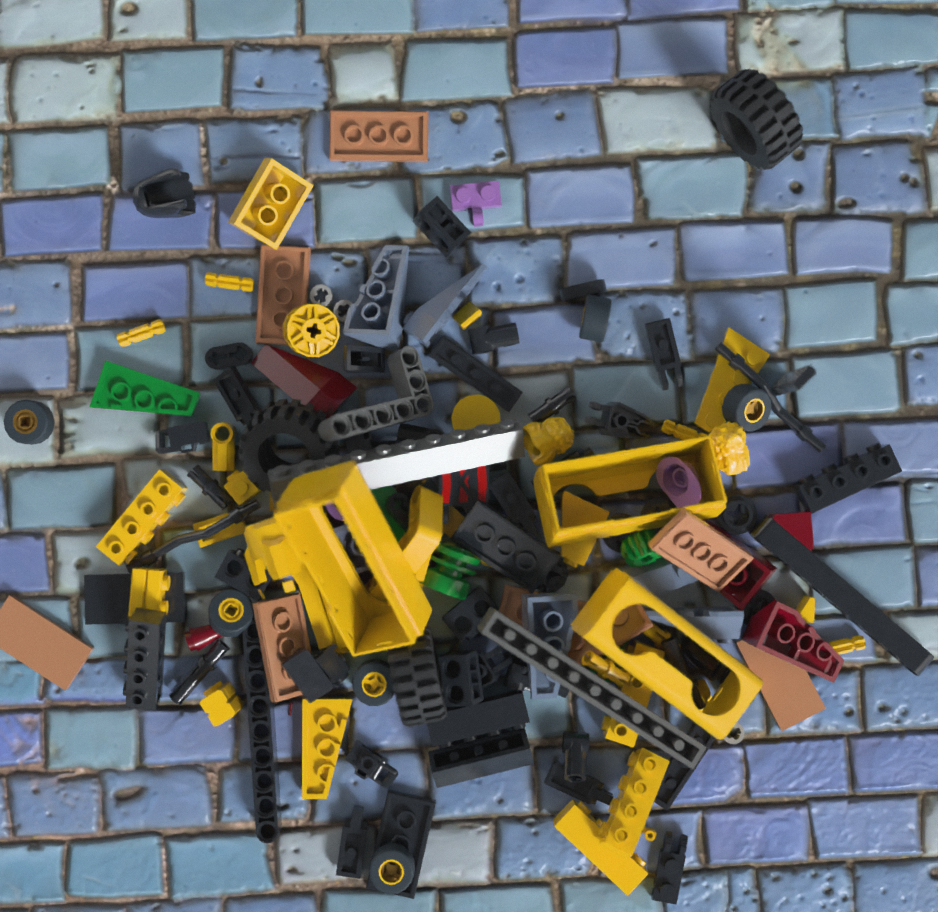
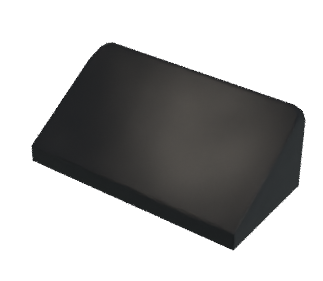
M297 649L281 664L308 703L317 700L334 687L307 649Z

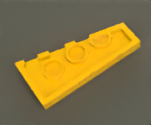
M730 327L727 328L723 344L733 353L740 354L745 359V363L758 374L770 354ZM719 353L694 421L695 425L707 433L712 432L715 426L726 422L722 413V405L728 391L741 383L750 385L752 383L739 370L735 371L728 365L729 362Z
M305 697L302 699V799L328 798L353 698L320 697L312 703H308Z

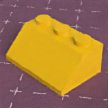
M264 158L228 223L277 250L314 185L272 158Z

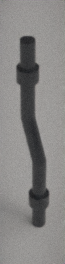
M722 342L716 346L715 350L729 362L728 365L735 371L739 370L758 388L768 393L771 399V409L774 414L792 428L800 440L808 442L818 452H821L826 447L812 433L813 430L806 424L802 425L781 406L767 381L749 367L740 354L733 353Z
M255 499L241 508L236 507L229 512L228 516L205 529L177 535L155 549L150 548L141 554V557L127 564L126 569L131 574L133 568L145 565L150 566L157 562L159 557L182 544L209 538L234 523L237 525L244 521L247 515L260 509L261 505Z

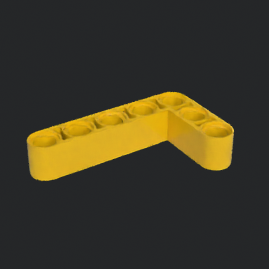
M418 485L412 493L409 509V529L398 542L414 575L436 549L442 537L443 495L421 485ZM373 574L365 584L366 590L374 598L390 603L376 576Z

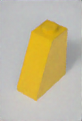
M562 491L561 527L565 529L606 521L610 512L567 491ZM597 539L561 545L560 553L561 556L565 557L563 562L577 568L578 564L584 566Z

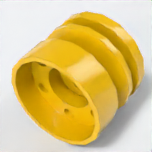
M303 304L293 308L286 315L283 323V337L286 344L294 352L307 357H320L329 353L336 346L340 336V326L336 316L328 308L319 304ZM314 323V328L318 329V333L313 334L311 338L310 333L306 332L307 327H312Z

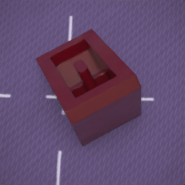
M800 511L769 515L770 518L782 526L807 549L811 551L814 548L811 512Z

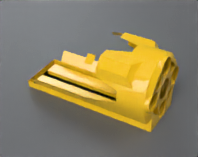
M275 517L246 526L243 534L248 547L244 555L254 586L267 581L264 571L266 568L273 580L292 575L299 585L319 649L335 643L337 646L334 650L335 652H350L328 613L329 605L305 563L299 562ZM292 580L282 583L286 593L296 590ZM259 589L258 592H259V594L261 595V597L264 599L265 596L263 595L262 591Z

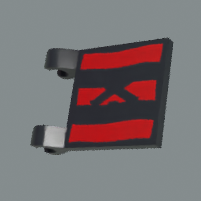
M489 464L439 475V494L443 495L442 524H446L449 521V506L473 507L478 498L489 505Z

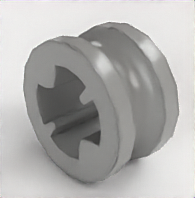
M319 284L312 288L310 299L313 304L328 307L333 301V293L326 285ZM319 290H322L323 293L325 291L328 292V295L325 296V302L321 303L320 299L318 302L315 300Z
M348 300L338 301L334 306V315L342 323H345L346 315L340 317L339 314L341 312L339 309L341 306L346 308L353 304Z
M738 722L733 726L734 729L738 728V731H735L737 735L735 737L726 735L723 738L730 744H737L743 740L744 729Z

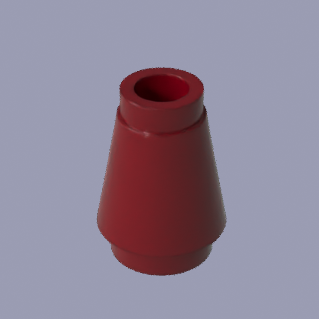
M210 624L189 628V631L184 633L190 651L196 649L200 651L220 637H223L216 633Z

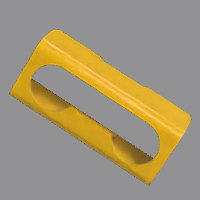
M699 437L545 464L542 467H538L533 482L548 548L643 531L645 529L665 527L683 507L661 513L616 521L609 520L564 529L558 524L553 496L558 490L568 485L584 486L597 497L645 489L651 476L656 472L659 462L667 457H676L681 461H687L697 469L701 487V500L697 505L684 508L701 520L717 517L727 508L725 504L727 499L711 437Z
M350 461L321 469L292 480L276 503L278 509L273 516L299 562L305 563L329 605L328 613L352 656L414 644L417 636L422 635L432 612V607L356 462ZM336 502L390 603L374 598L366 590L320 505Z
M618 569L609 572L571 623V629L718 740L723 739L730 732L763 685V680L632 577ZM637 603L650 606L732 670L702 711H699L693 703L691 696L692 682L654 652L647 651L639 655H630L617 648L612 638V624L616 615L623 608Z

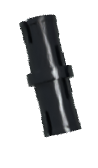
M566 386L555 396L547 397L542 405L527 415L532 422L542 423L553 414L555 416L559 414V410L577 398L572 390Z
M199 465L193 468L199 477L193 471L187 474V477L202 489V493L205 496L208 495L221 510L228 506L221 498L229 504L234 500L218 485L219 482L216 479L213 480Z

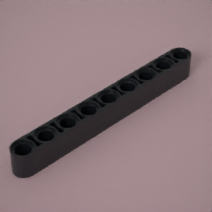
M764 515L751 530L749 535L910 672L919 677L935 658L928 650L772 518Z
M255 618L252 619L249 625L256 624ZM248 626L243 631L255 827L257 838L261 842L272 843L276 840L282 829L274 703L270 699L263 659L258 661L252 657L253 649L261 650L259 636L253 635ZM254 674L263 675L265 684L257 685L253 679ZM256 699H263L266 702L267 707L265 710H260L256 707ZM257 724L266 725L268 734H260L257 731ZM259 749H266L270 754V758L262 759L258 753ZM260 775H269L272 782L270 784L263 783ZM269 799L273 803V808H265L262 805V800ZM263 825H272L275 829V832L267 833L264 830Z

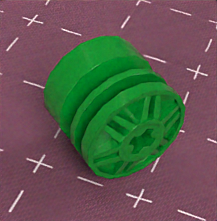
M439 542L435 549L440 552L439 555L432 553L430 558L436 563L434 566L428 565L424 581L419 583L446 595L465 600L471 584L462 578L463 573L475 575L476 571L467 567V563L479 566L481 560L462 547L448 542Z

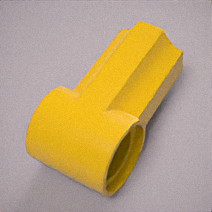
M229 422L217 423L213 426L210 433L212 438L213 471H235L236 428ZM222 426L229 430L230 435L227 440H222L218 436V430Z

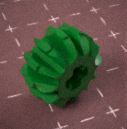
M645 529L641 532L636 531L635 534L628 535V538L623 539L620 546L621 554L630 567L648 566L649 563L656 562V559L662 557L650 549L648 545L658 534L655 530L648 531Z

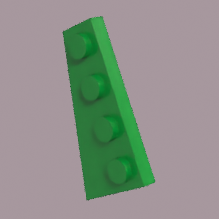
M105 360L89 407L193 416L201 393Z

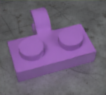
M499 181L450 185L453 212L472 210L474 227L484 226L482 209L502 207Z

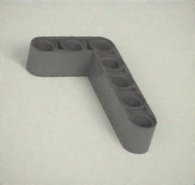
M405 346L390 353L388 356V366L398 396L397 400L340 413L325 419L319 424L318 428L321 438L327 442H333L410 422L431 414L434 404L417 350L412 346Z

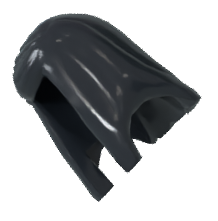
M171 168L138 182L133 191V203L137 211L151 218H179L195 214L196 202L193 199L196 197L193 184L189 181L190 176L188 172H181L179 169Z

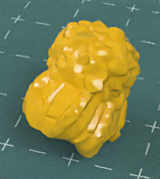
M562 417L547 418L542 423L532 422L522 428L526 433L523 437L524 448L528 451L534 465L537 466L551 463L556 454L565 453L574 444V430L570 428L566 419Z
M729 421L715 426L708 436L711 437L719 470L725 472L726 475H735L747 471V467L750 465L748 446L745 445L747 436L743 427L739 426L736 422L731 423Z

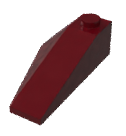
M265 344L250 362L292 399L301 400V404L307 405V403L315 405L313 409L317 412L322 410L326 414L325 419L335 416L357 390V387L339 372L268 344Z
M703 519L704 522L750 552L754 558L720 591L725 598L743 610L764 587L777 570V567L709 520Z
M776 600L750 618L741 637V640L833 683L844 663V659L816 633V630L802 618V615L797 610Z

